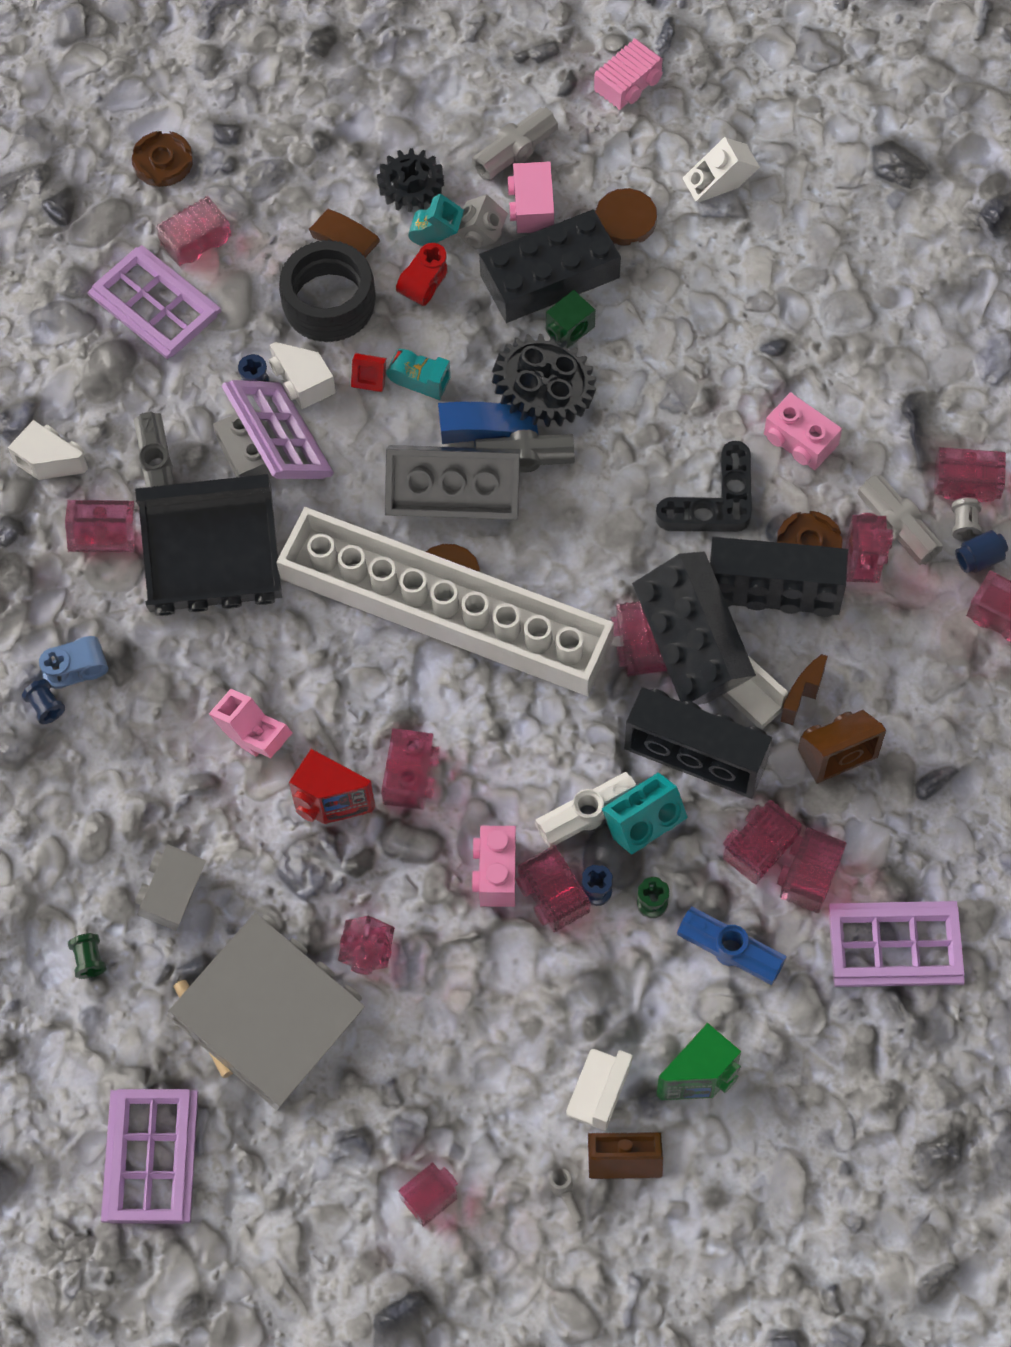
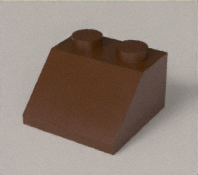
M864 710L854 714L852 712H845L837 716L828 725L823 727L821 725H814L805 730L800 738L798 750L816 784L878 758L886 729L882 723Z

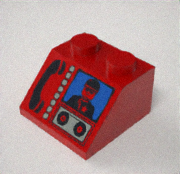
M310 749L289 781L297 814L310 822L317 820L323 824H328L371 813L376 807L371 780L313 749Z

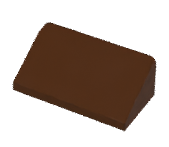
M661 1132L588 1133L589 1178H661L663 1176Z

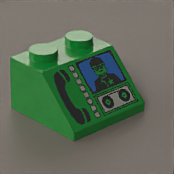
M707 1022L659 1075L656 1096L663 1101L714 1098L720 1090L726 1093L739 1077L737 1073L741 1068L739 1065L741 1050Z

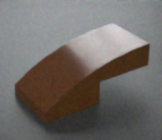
M327 209L309 228L314 239L346 243L360 251L365 258L380 242L379 237L369 229L331 209Z
M823 654L818 656L797 678L786 698L780 722L794 725L802 696L816 700L828 656Z

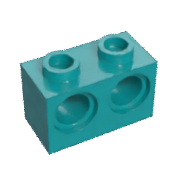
M659 772L602 808L613 840L631 855L688 818L677 786Z

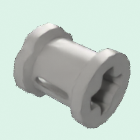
M963 498L952 503V511L955 513V526L952 529L953 538L967 541L982 534V528L979 526V512H981L982 504L977 499Z

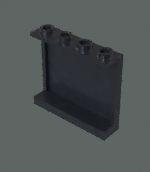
M268 474L135 488L136 502L139 506L147 590V601H145L149 612H155L156 616H168L175 614L176 609L188 608L189 612L207 611L209 609L208 606L222 605V608L231 609L241 607L242 602L255 601L257 605H268L275 603L276 598H282L281 579L276 563L278 560L272 490Z

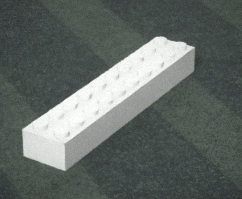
M304 507L276 562L280 579L585 696L589 695L614 639V622L307 507Z

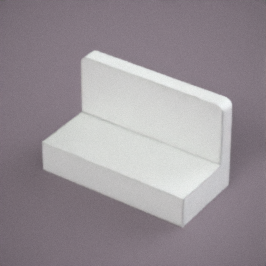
M749 657L756 676L723 694V696L758 728L764 729L782 712L788 692Z
M591 1049L567 1107V1117L606 1131L632 1066L633 1055L619 1050L617 1056L614 1057L599 1050Z

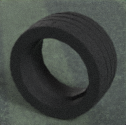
M331 240L306 244L288 257L280 273L279 292L284 314L294 330L302 334V336L319 342H337L350 338L352 335L354 336L370 321L376 300L374 276L367 259L356 248L354 249L353 246ZM328 274L343 276L353 281L358 287V290L350 300L340 306L327 309L312 307L302 302L297 296L304 284L315 277Z

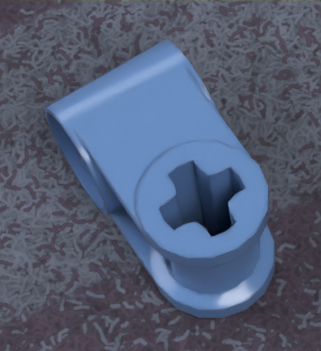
M95 636L82 637L74 642L49 648L39 658L43 679L48 680L51 688L62 689L82 681L94 680L108 672V665L100 641ZM54 667H60L57 670H53Z

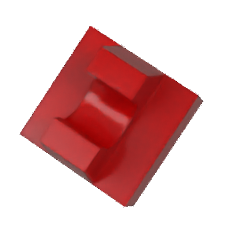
M355 353L352 359L351 387L382 392L385 387L387 358Z

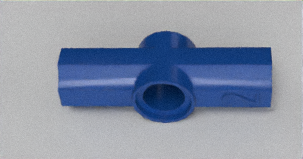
M693 906L685 914L677 931L679 937L715 955L717 960L723 965L736 966L770 985L777 979L787 958L784 954L749 937L742 927L727 925ZM733 940L741 948L737 951H729L724 948L723 942Z

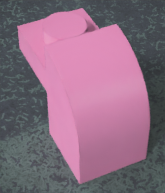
M230 689L209 713L231 740L255 757L262 754L272 758L292 734V731L286 724L266 716L251 697L233 689Z

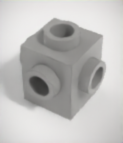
M487 194L467 201L462 208L464 213L457 234L464 239L467 245L475 250L495 244L501 237V229L508 213Z

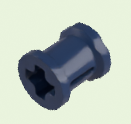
M251 354L239 361L238 372L242 377L241 380L270 382L269 376L266 373V361L261 356Z
M46 679L34 681L22 693V698L25 702L31 703L37 713L36 719L42 725L57 720L65 711V705L62 701L56 700L50 691L51 685Z
M591 865L582 874L581 896L589 905L602 906L611 898L613 876L607 867ZM592 882H593L594 884H596V886H593V887L591 888V883H592ZM603 883V888H600L597 885Z

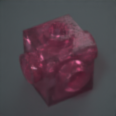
M369 915L345 920L343 935L340 939L338 961L351 966V971L363 975L372 974L373 970L388 968L395 927Z

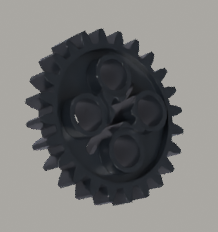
M529 334L526 335L524 342L519 338H515L513 346L507 343L504 351L499 352L492 370L494 373L492 383L496 384L494 393L503 395L501 404H511L509 411L511 414L518 410L522 412L520 417L522 421L530 416L532 417L533 425H536L539 419L544 421L546 427L550 426L552 420H555L559 427L563 425L564 419L573 423L576 415L582 417L585 409H589L596 391L594 387L596 377L591 376L594 368L593 366H585L587 356L577 357L576 354L579 348L567 349L568 341L566 340L560 345L556 344L555 336H552L549 341H545L542 334H539L536 341Z

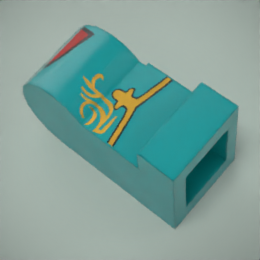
M441 193L433 197L430 208L415 212L408 233L409 239L417 245L424 246L428 243H438L458 233L464 209Z
M398 349L389 364L386 375L393 383L441 400L451 378L450 360L441 357L433 360L421 355L418 356L406 349Z

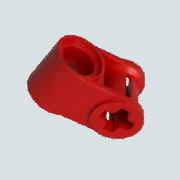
M428 243L421 247L410 265L401 273L396 284V292L421 306H426L448 273L445 248L438 243Z

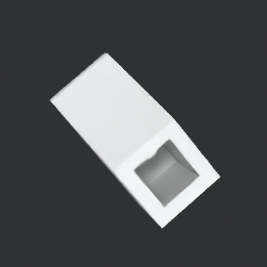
M724 137L683 177V180L694 200L702 202L739 188L760 166L747 144Z
M277 342L270 344L272 358L268 359L270 367L276 377L282 376L285 381L283 387L288 398L291 401L296 399L301 409L336 393L334 377L319 352Z
M34 420L8 447L14 464L38 480L84 474L88 470L84 457L85 452L78 444L73 441L66 442L60 438L58 432L51 426L45 425L43 427Z

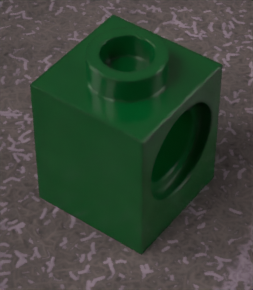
M573 290L546 311V332L550 338L555 336L556 342L568 341L566 347L568 349L595 327L596 309Z

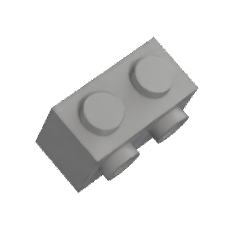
M237 414L213 423L217 441L236 477L268 474L269 479L273 478Z
M167 844L163 853L156 851L148 870L154 873L150 885L142 883L134 902L140 905L137 915L176 931L207 860Z

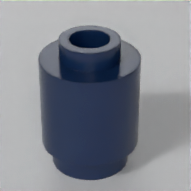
M989 530L963 542L961 547L955 550V555L959 566L965 573H978L1004 561L1008 545L1000 533L996 534L993 530Z

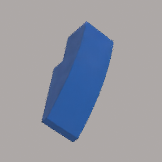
M492 402L438 403L442 444L474 441V446L476 447L475 439L510 437L513 432L518 430H532L538 433L537 424L533 425L532 417L530 416L523 421L520 420L522 412L519 410L511 414L509 412L511 405Z

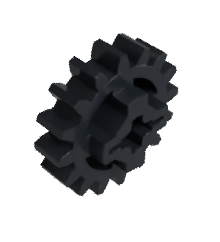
M410 148L406 155L401 150H398L397 158L388 155L387 165L380 164V174H377L380 196H385L387 205L395 202L396 210L398 211L402 206H407L408 212H412L413 206H418L420 210H424L425 202L431 204L433 197L440 193L442 194L444 175L442 165H436L435 156L427 159L426 151L422 150L419 155H416L413 148Z

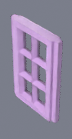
M142 245L132 250L94 283L88 291V295L167 360L176 355L214 321L221 312L219 306ZM137 264L155 277L143 288L125 275ZM120 279L138 292L126 303L109 290ZM159 282L177 295L166 307L148 293ZM142 297L146 298L160 310L149 322L131 308ZM182 300L200 313L189 325L171 312ZM166 315L184 329L172 340L154 327Z
M231 380L230 382L223 383L221 387L273 477L276 479H325V477H331L334 474L280 382ZM247 396H253L261 412H255ZM264 396L272 398L280 413L273 412ZM261 421L268 422L276 438H270ZM279 421L287 424L295 439L287 437ZM276 447L283 448L291 464L284 463ZM294 447H300L309 464L302 463Z
M957 901L829 903L834 987L964 985V965ZM917 921H945L947 940H918ZM872 922L873 941L844 942L843 923ZM879 922H909L910 940L881 941ZM948 946L949 965L920 966L919 947ZM911 947L913 966H883L882 948ZM845 948H874L875 967H846Z
M110 1090L101 1211L102 1223H191L198 1090ZM130 1104H150L148 1133H128ZM157 1104H177L176 1133H155ZM127 1141H148L146 1171H125ZM155 1141H175L173 1171H153ZM125 1179H145L143 1209H123ZM152 1179H173L171 1209H150Z

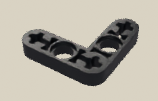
M730 441L722 448L720 459L721 498H664L656 507L655 519L658 526L667 531L738 532L746 529L750 524L752 513L751 453L749 447L741 441ZM732 453H738L740 458L738 469L732 470ZM731 480H739L743 482L745 488L740 492H733L728 489L727 484ZM733 502H739V514L741 516L738 520L734 519L732 514ZM705 508L710 510L713 516L709 520L702 521L697 519L694 513L698 509ZM685 509H689L688 520H684ZM667 510H673V519L667 518Z

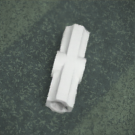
M624 772L594 789L581 790L570 802L536 819L535 825L544 843L551 848L583 830L590 831L599 827L605 819L602 808L637 786L631 775L629 776ZM589 805L597 811L592 814H584L579 809Z

